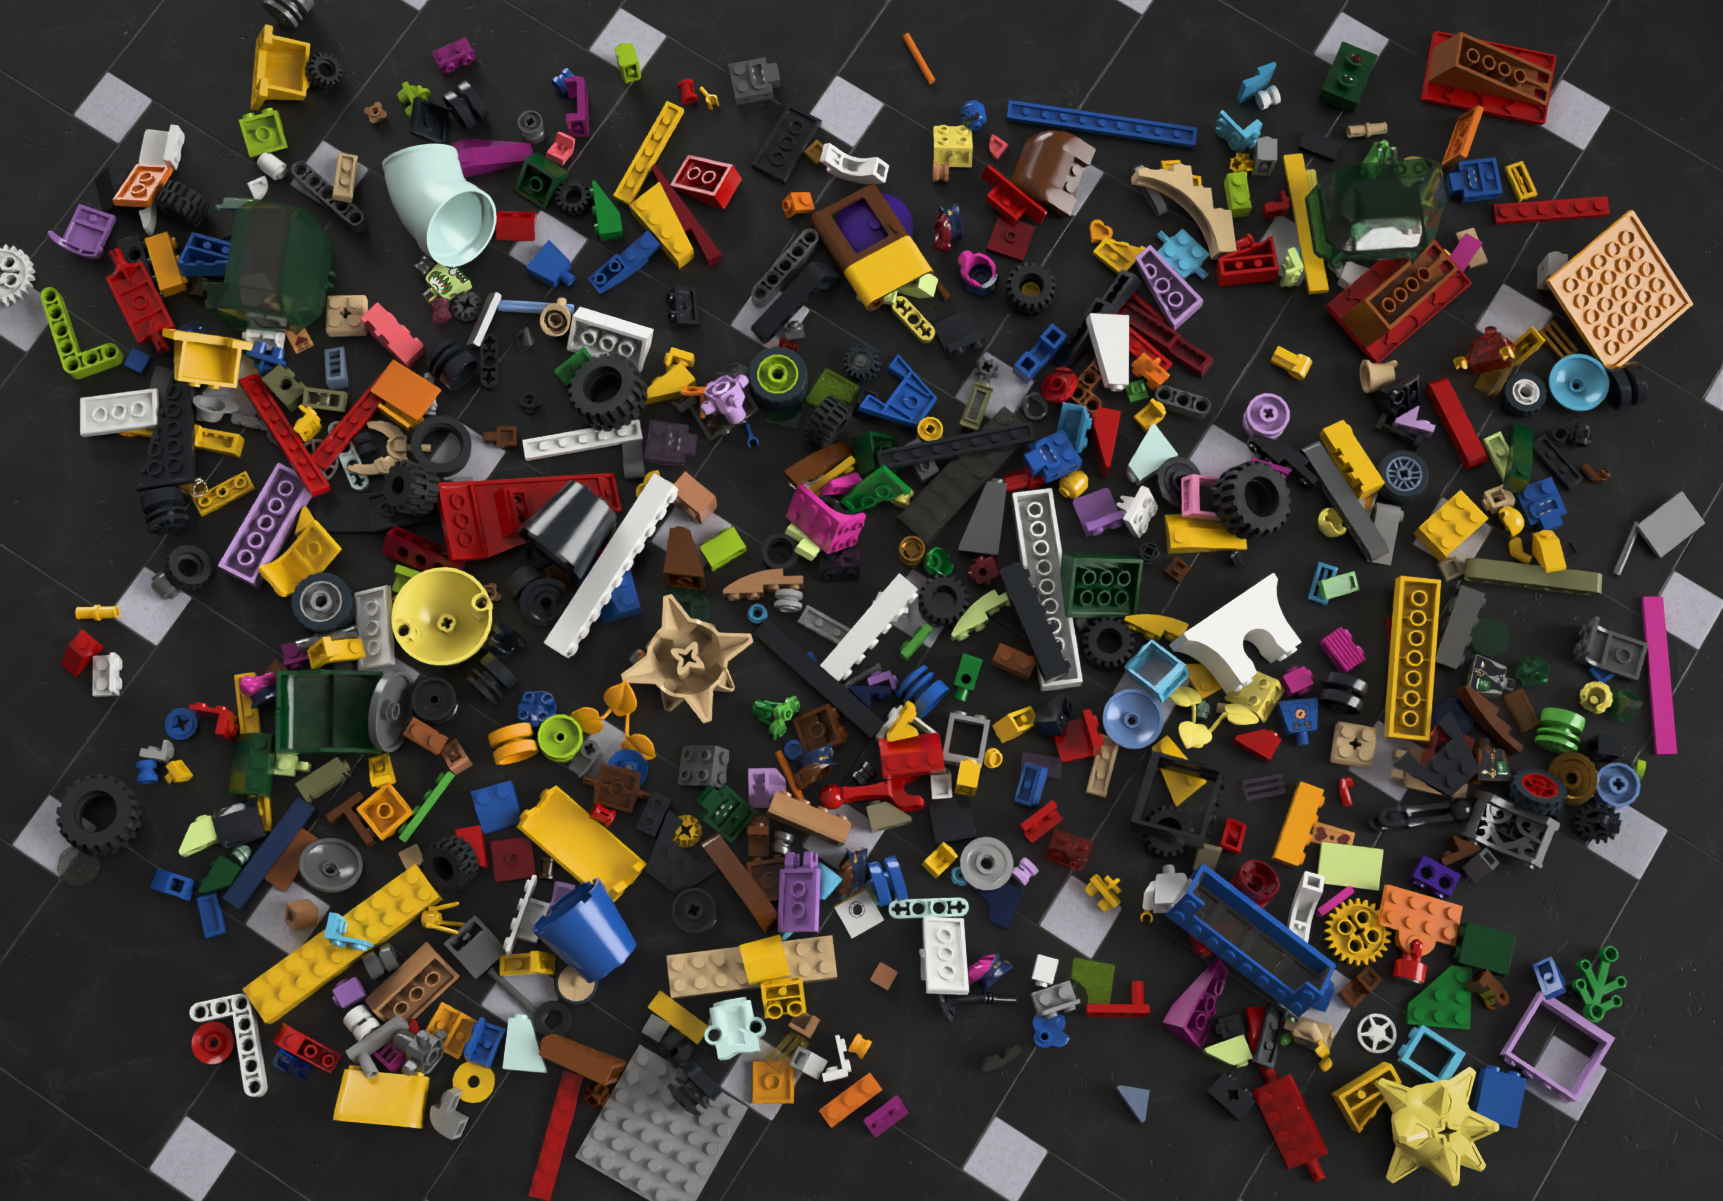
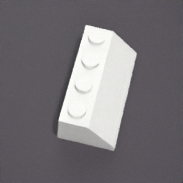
M579 307L572 317L567 350L576 353L582 347H585L590 355L596 358L600 354L605 353L607 356L610 353H615L618 356L623 355L628 360H631L641 373L651 346L654 329Z

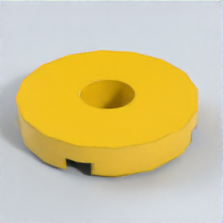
M466 1062L455 1071L453 1088L457 1087L463 1091L460 1097L463 1101L469 1103L482 1102L494 1090L495 1075L491 1068L487 1069ZM472 1076H477L480 1080L476 1088H471L468 1084Z

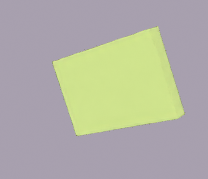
M1321 841L1317 875L1325 877L1324 884L1347 887L1350 885L1354 888L1379 891L1384 850Z

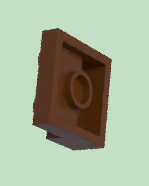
M826 704L792 719L804 753L827 745H832V748H835L847 742L845 737H848L846 728L840 725L839 718H841V713L837 707H834L832 704Z
M783 854L772 855L771 859L763 860V857L751 858V862H746L747 872L770 902L779 901L780 869H785V857L783 858Z

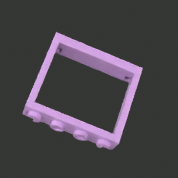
M1542 991L1536 993L1499 1055L1504 1057L1503 1061L1512 1067L1516 1065L1522 1069L1521 1073L1530 1079L1534 1077L1540 1081L1539 1085L1548 1091L1552 1089L1558 1093L1557 1097L1566 1103H1569V1101L1577 1102L1615 1038L1557 999L1546 1000ZM1540 1004L1599 1042L1570 1092L1511 1053Z

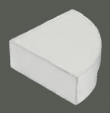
M266 176L247 183L256 202L264 197L268 189Z

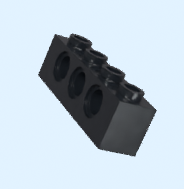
M137 234L116 241L126 262L134 264L142 260L163 303H165V297L158 289L156 275L153 273V265L147 253L148 249L145 240ZM141 255L138 260H134L136 256Z

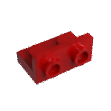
M1053 800L1020 825L1019 829L1031 844L1063 820L1056 810L1058 806Z

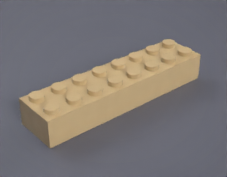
M832 935L782 941L790 976L787 977H802L803 983L837 979ZM740 947L667 956L672 999L761 989V984L749 986Z

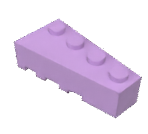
M1151 245L1136 257V267L1170 327L1176 330L1202 307L1203 299Z

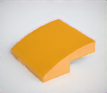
M441 1001L425 1030L431 1034L439 1029L446 1031L447 1038L443 1043L444 1052L459 1059L465 1043L472 1036V1027L478 1021Z

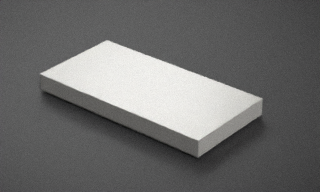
M157 388L80 398V435L82 437L155 428V424L158 425L159 390Z
M385 585L356 592L355 613L356 627L358 629L356 633H359L358 638L362 639L366 656L364 659L358 660V671H369L395 665L391 586Z
M923 917L922 931L926 993L968 995L969 984L964 918Z

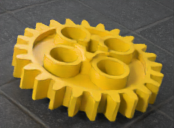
M1357 898L1353 904L1352 900L1348 899L1346 904L1344 902L1339 903L1340 909L1338 907L1333 908L1335 914L1329 913L1327 915L1331 921L1324 922V924L1329 926V929L1323 930L1324 933L1329 934V937H1326L1324 941L1331 942L1327 948L1335 949L1332 954L1333 956L1340 954L1339 961L1347 958V965L1352 964L1354 960L1355 966H1360L1361 962L1365 966L1368 965V959L1371 963L1376 962L1375 956L1378 958L1382 957L1380 950H1388L1384 944L1391 942L1386 939V936L1392 933L1386 931L1385 927L1377 925L1379 910H1374L1375 903L1368 906V900H1364L1361 904L1360 899ZM1358 913L1363 914L1365 917L1363 924L1357 920ZM1341 922L1347 926L1346 933L1341 932L1339 928ZM1356 929H1359L1360 933L1356 936L1354 932ZM1369 931L1375 935L1374 942L1369 941L1367 937ZM1351 941L1356 942L1358 946L1356 952L1350 949Z

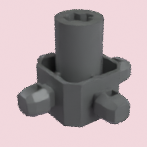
M404 1028L399 1030L393 1039L392 1045L406 1054L407 1061L402 1067V1072L407 1076L413 1075L416 1071L422 1074H430L442 1059L444 1054L443 1043L447 1038V1032L439 1029L431 1034L426 1030H420L415 1035Z

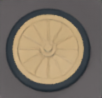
M564 964L555 975L554 987L562 1001L571 1005H581L594 997L598 988V980L587 983L572 968Z

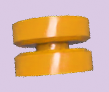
M530 723L506 726L488 735L490 747L496 749L493 752L495 764L506 765L528 759L539 752L537 742L530 739L534 735Z

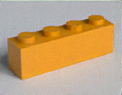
M1302 781L1297 784L1271 860L1294 869L1299 864L1302 865L1306 855L1303 853L1304 847L1309 845L1312 834H1309L1311 827H1315L1319 816L1316 815L1318 807H1322L1325 797L1322 796L1323 789Z

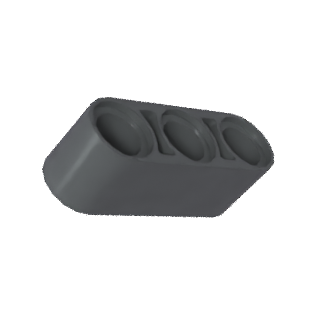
M1164 385L1157 388L1153 397L1156 402L1159 401L1163 404L1165 410L1197 420L1204 419L1211 408L1210 401L1205 397ZM1164 394L1168 399L1162 400L1158 395ZM1177 400H1184L1186 405H1179ZM1196 406H1203L1205 411H1199Z

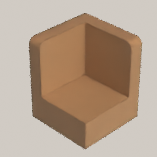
M310 899L286 903L284 921L294 931L314 927L317 925L319 908Z
M804 1013L793 1017L788 1027L810 1039L820 1019Z

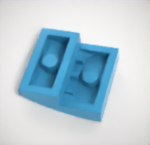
M1275 62L1258 67L1254 77L1243 80L1237 95L1239 104L1255 97V92L1263 90L1269 84L1276 67Z

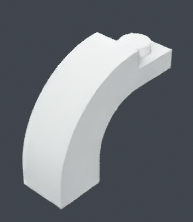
M827 143L823 146L820 162L827 166V171L839 178L862 184H881L886 181L889 165L878 157H852L843 153L832 144Z
M1305 871L1295 893L1286 927L1308 943L1313 914L1323 893L1325 877Z

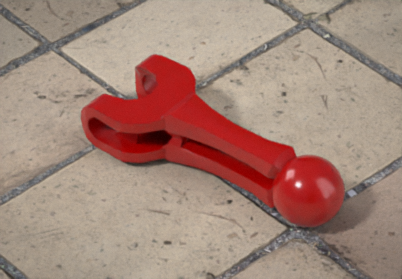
M920 776L894 778L878 784L859 787H840L836 784H828L819 792L820 804L828 810L838 809L842 804L876 800L891 802L894 807L902 812L917 811L924 807V800L921 796L909 795L904 791V787L908 783L918 781Z

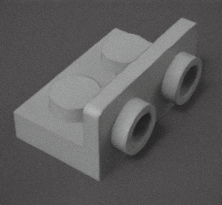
M1070 980L1030 994L1038 1018L1045 1016V1019L1057 1016L1056 1012L1064 1010V1013L1076 1009L1075 1005L1081 1003L1080 999L1076 1000Z

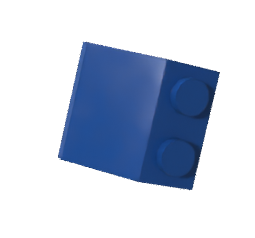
M511 780L471 792L475 810L484 834L516 826L521 821L519 817L522 813L516 790Z

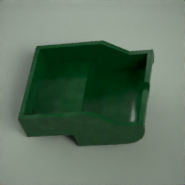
M277 670L275 754L334 756L336 754L378 755L382 753L371 742L368 730V715L373 693L383 677V671Z

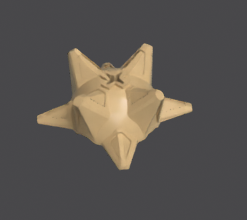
M670 594L663 597L662 628L647 643L645 647L647 655L622 673V680H627L628 683L656 684L661 691L664 710L670 712L685 700L703 723L712 721L713 691L733 692L735 688L727 668L728 661L752 644L753 639L751 634L719 633L715 625L690 618L674 596Z

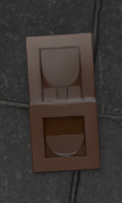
M1368 964L1336 995L1352 1010L1383 979Z

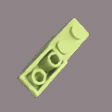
M994 589L969 607L957 622L951 634L952 642L964 640L969 636L968 633L974 630L976 632L983 630L986 627L985 624L988 623L987 614L992 616L1000 611L999 608L1005 605L1010 607L1011 605L1006 593L998 596Z

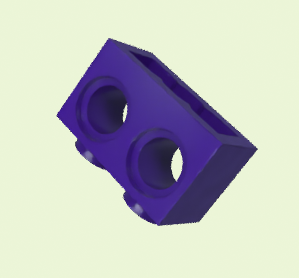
M1423 855L1419 857L1409 880L1413 881V885L1420 889L1426 888L1432 891L1431 894L1434 897L1446 899L1451 896L1461 874ZM1421 869L1428 871V879L1421 876ZM1440 879H1444L1447 882L1446 889L1440 887Z

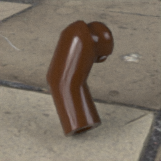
M1587 463L1579 469L1591 482H1605L1611 475L1607 468L1593 470Z

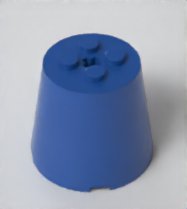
M598 877L592 880L593 883L588 880L563 896L550 907L552 912L547 917L542 915L532 928V932L587 983L602 979L613 969L621 966L637 944L605 886Z

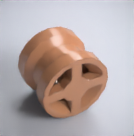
M933 163V182L938 180L948 182L949 163H944L943 165Z

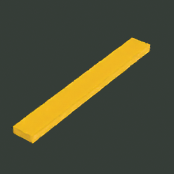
M1303 154L1283 155L1282 159L1308 294L1328 293L1329 287Z
M256 673L234 675L240 734L262 733L260 707L250 709L252 701L250 697H245L242 694L239 686L242 677H255ZM258 798L257 804L265 832H272L273 823L270 799Z

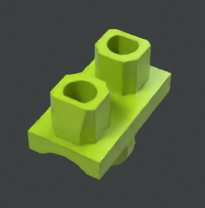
M406 81L402 84L404 89L397 96L404 104L409 101L411 102V105L405 108L407 116L411 118L413 98L420 97L429 101L428 97H430L431 92L428 88H422L421 85L417 87L414 85L410 86Z

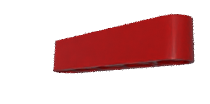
M1443 377L1426 384L1427 394L1465 468L1470 469L1486 462L1487 455L1449 380Z

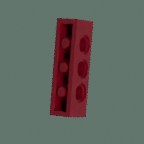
M394 526L386 534L382 554L393 560H398L411 568H416L423 572L442 567L464 570L466 561L449 562L447 548L398 526Z

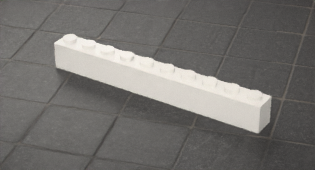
M653 474L544 641L546 645L568 659L576 653L580 640L587 636L590 625L599 618L601 608L610 601L612 591L621 584L623 574L632 567L634 557L643 550L645 540L654 533L656 523L665 516L669 503L674 502L678 489L673 484L657 474Z

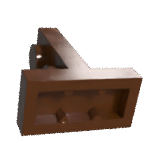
M359 791L325 816L333 825L347 816L364 842L371 848L377 844V841L374 839L377 835L370 826L366 827L362 821L365 819L358 811H354L367 800Z
M754 816L749 822V826H747L749 839L748 857L769 858L770 818Z

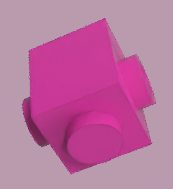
M1294 666L1287 670L1288 674L1280 678L1288 698L1295 694L1302 696L1310 692L1309 688L1314 684L1313 675L1310 670H1306L1305 666L1301 668Z

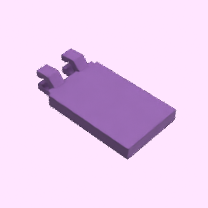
M794 852L785 853V869H780L778 932H818L821 871L819 866H817L818 853L804 852L803 866H799L800 854H795Z

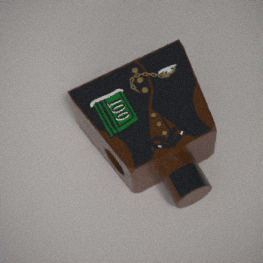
M1490 738L1478 739L1479 749L1471 752L1480 770L1467 781V785H1503L1511 782L1512 777L1504 750L1492 749Z

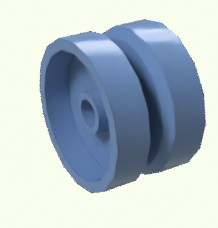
M1619 762L1609 763L1597 770V778L1599 779L1597 782L1598 789L1595 790L1594 796L1590 798L1593 804L1600 800L1601 805L1608 802L1609 808L1614 806L1616 807L1615 810H1619L1634 802L1638 797L1641 787L1640 780L1636 772L1628 765Z

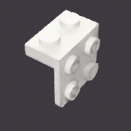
M170 125L169 132L146 130L139 163L171 166L172 170H177L181 159V148L185 139L184 133L179 126Z

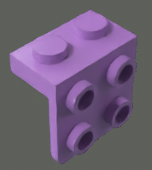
M1103 488L1073 500V507L1086 537L1090 535L1097 536L1109 528H1118L1124 522L1123 510L1118 511L1108 488Z

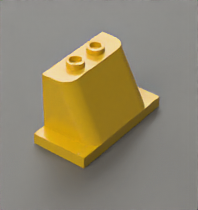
M265 24L256 39L250 110L258 111L265 100H304L306 90L310 85V82L307 80L309 77L305 75L307 71L305 66L309 61L310 43L272 35L273 26Z
M163 328L162 336L174 339L175 380L188 382L189 386L200 387V384H208L207 388L220 390V386L237 388L242 349L252 350V342Z

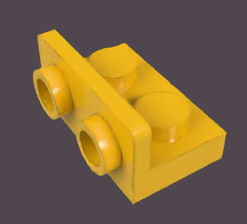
M300 404L298 408L304 417L296 421L293 429L301 441L306 443L314 439L323 427L320 424L321 419L317 416V413L311 407L307 406L305 408Z

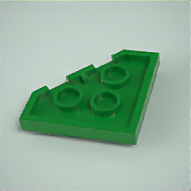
M1451 965L1444 970L1441 975L1407 1003L1406 1025L1470 1030L1471 992L1466 987L1472 979V967Z

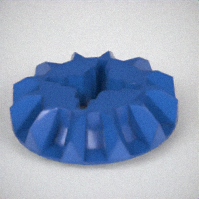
M178 708L171 711L165 720L167 734L179 741L189 739L190 736L195 734V730L198 727L196 715L186 708ZM179 718L184 722L188 721L184 725L185 731L180 727L176 728L179 725Z

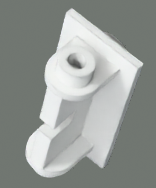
M246 329V332L242 333V339L252 342V347L255 341L267 344L266 350L272 351L273 346L283 349L286 333Z

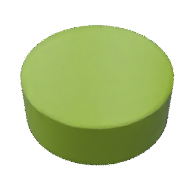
M1638 759L1634 764L1633 770L1641 781L1645 772L1646 761Z

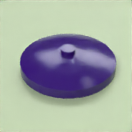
M882 193L913 239L914 224L907 207L897 198ZM860 199L842 209L838 217L837 226L854 252L860 253L888 237V234L864 199Z

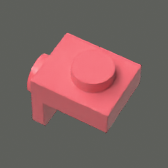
M559 131L556 134L555 143L546 152V158L563 166L573 154L575 138Z

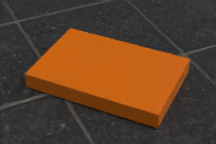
M1478 105L1458 117L1441 167L1449 169L1467 158L1484 110L1483 107Z
M136 164L113 198L114 205L150 207L173 173L172 167Z
M393 359L370 391L419 422L441 390Z

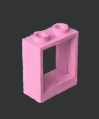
M1197 474L1181 478L1182 517L1222 522L1215 513L1200 511L1199 485L1216 488L1215 484L1220 478Z

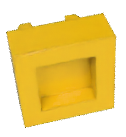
M182 760L171 761L166 765L169 773L164 778L169 784L172 781L174 783L189 781L193 777V774Z

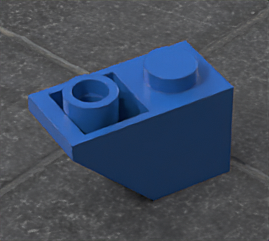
M157 869L150 888L190 901L197 881L169 871Z

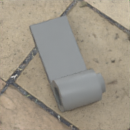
M1376 503L1374 506L1372 521L1387 543L1389 553L1372 561L1373 563L1391 565L1398 525L1402 523L1404 511H1401L1400 506Z

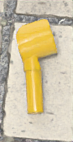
M700 87L699 90L705 96L708 108L713 110V104L719 107L717 96L708 94L703 87Z

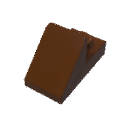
M1451 836L1448 838V841L1453 851L1450 850L1441 854L1442 858L1436 862L1447 866L1482 850L1475 844L1456 836Z

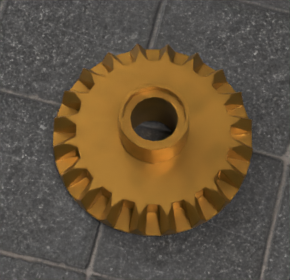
M1567 752L1559 755L1553 760L1548 770V773L1554 774V777L1560 778L1562 780L1561 783L1565 784L1567 796L1564 804L1581 805L1594 796L1595 790L1598 789L1597 782L1599 779L1597 778L1598 771L1594 767L1595 764L1589 760L1590 758L1581 753ZM1574 774H1576V776H1577V782H1576V783H1575L1574 780H1573Z

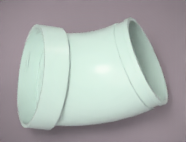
M445 144L418 145L399 150L384 159L382 167L385 172V181L393 206L405 228L414 237L420 249L426 255L441 265L455 267L468 263L484 250L495 229L496 208L493 200L487 193L465 180L458 160V152L454 147Z

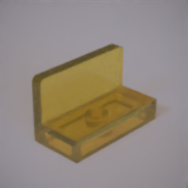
M1492 355L1474 388L1495 399L1517 361L1511 357L1505 362L1497 357L1493 359L1495 356Z

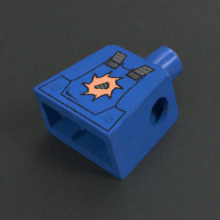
M1308 698L1279 701L1276 709L1285 736L1295 735L1297 746L1309 745L1308 734H1312L1317 730L1318 699Z

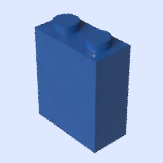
M1488 1065L1487 1068H1481L1472 1111L1497 1122L1501 1127L1517 1129L1527 1079L1522 1078L1518 1072L1508 1071V1074L1500 1072L1501 1068Z

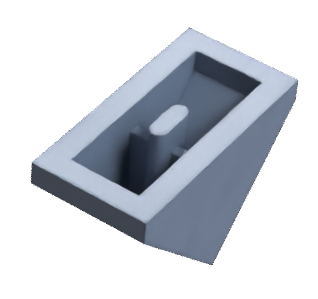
M1122 1085L1114 1088L1139 1123L1144 1122L1150 1090Z

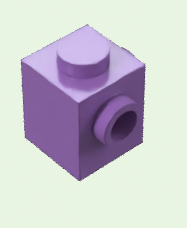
M356 977L350 980L347 978L341 980L336 984L337 987L332 990L335 994L332 997L335 1004L343 1009H348L368 997L361 982Z

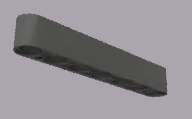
M1316 441L1301 449L1300 453L1309 460L1306 465L1307 468L1319 479L1317 481L1318 485L1367 560L1372 562L1388 554L1389 548L1323 445Z

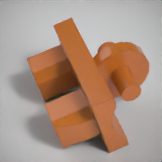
M1142 353L1131 364L1134 367L1132 373L1137 377L1143 375L1148 380L1146 382L1147 386L1152 390L1156 387L1158 388L1170 376L1158 365L1161 362L1159 357L1153 360L1147 354Z

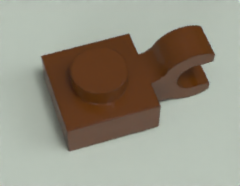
M497 426V432H483L484 443L491 444L497 442V448H517V426Z

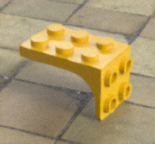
M314 520L311 521L282 556L271 563L260 565L258 571L261 573L262 578L268 581L274 588L276 594L282 597L292 596L295 587L298 586L302 579L307 578L311 574L322 573L342 549L320 523Z

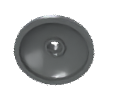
M324 838L311 843L302 852L299 862V870L305 882L311 887L324 892H339L350 888L360 878L363 867L362 858L358 850L350 843L336 838Z

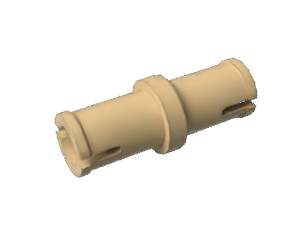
M1366 122L1363 125L1347 126L1348 138L1359 136L1368 138L1371 135L1387 134L1386 122L1375 124Z

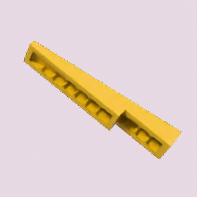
M195 424V448L240 458L245 441L241 435L206 429ZM154 428L128 431V433L151 438Z

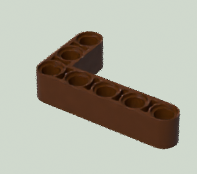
M717 832L701 843L706 853L746 905L762 931L767 934L778 925L777 912L720 834Z

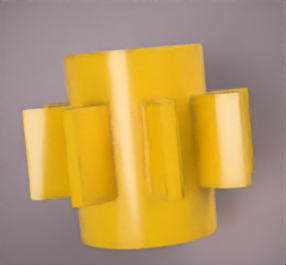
M1236 153V157L1230 159L1229 169H1232L1234 173L1246 172L1247 176V172L1253 171L1254 160L1249 158L1250 154Z

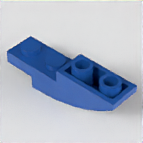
M648 230L620 255H614L593 273L588 280L601 294L640 269L649 261L648 258L662 245Z

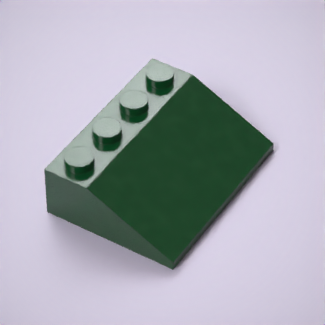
M1062 553L1060 578L1065 617L1125 618L1126 616L1137 615L1144 559L1133 555Z

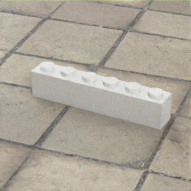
M899 573L820 666L837 681L841 679L846 680L853 672L850 670L855 663L859 665L866 657L863 653L868 648L872 650L879 642L876 638L881 632L885 635L892 627L890 622L893 618L898 619L905 612L903 607L906 603L909 602L911 604L917 598L918 594L916 592L918 589Z

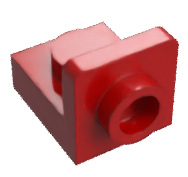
M1280 191L1278 202L1270 201L1264 204L1261 212L1263 219L1286 215L1288 208H1290V199L1288 196L1286 197L1285 191Z

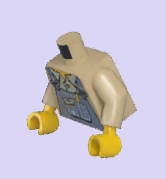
M1302 1016L1299 1017L1297 1023L1287 1019L1283 1031L1293 1034L1296 1044L1314 1050L1317 1057L1322 1059L1318 1066L1323 1072L1328 1071L1332 1067V1061L1327 1057L1330 1054L1329 1049L1334 1038L1332 1025Z

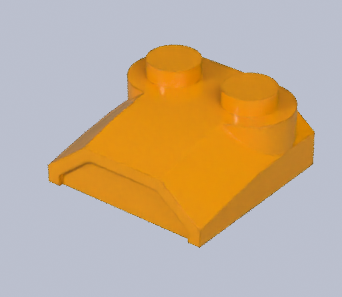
M389 782L356 808L381 840L394 835L397 828L413 814L410 806Z

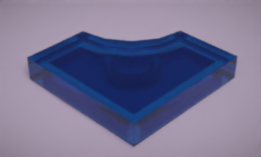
M1007 883L994 890L983 891L980 889L979 895L985 898L990 907L989 921L1008 930L1025 891Z

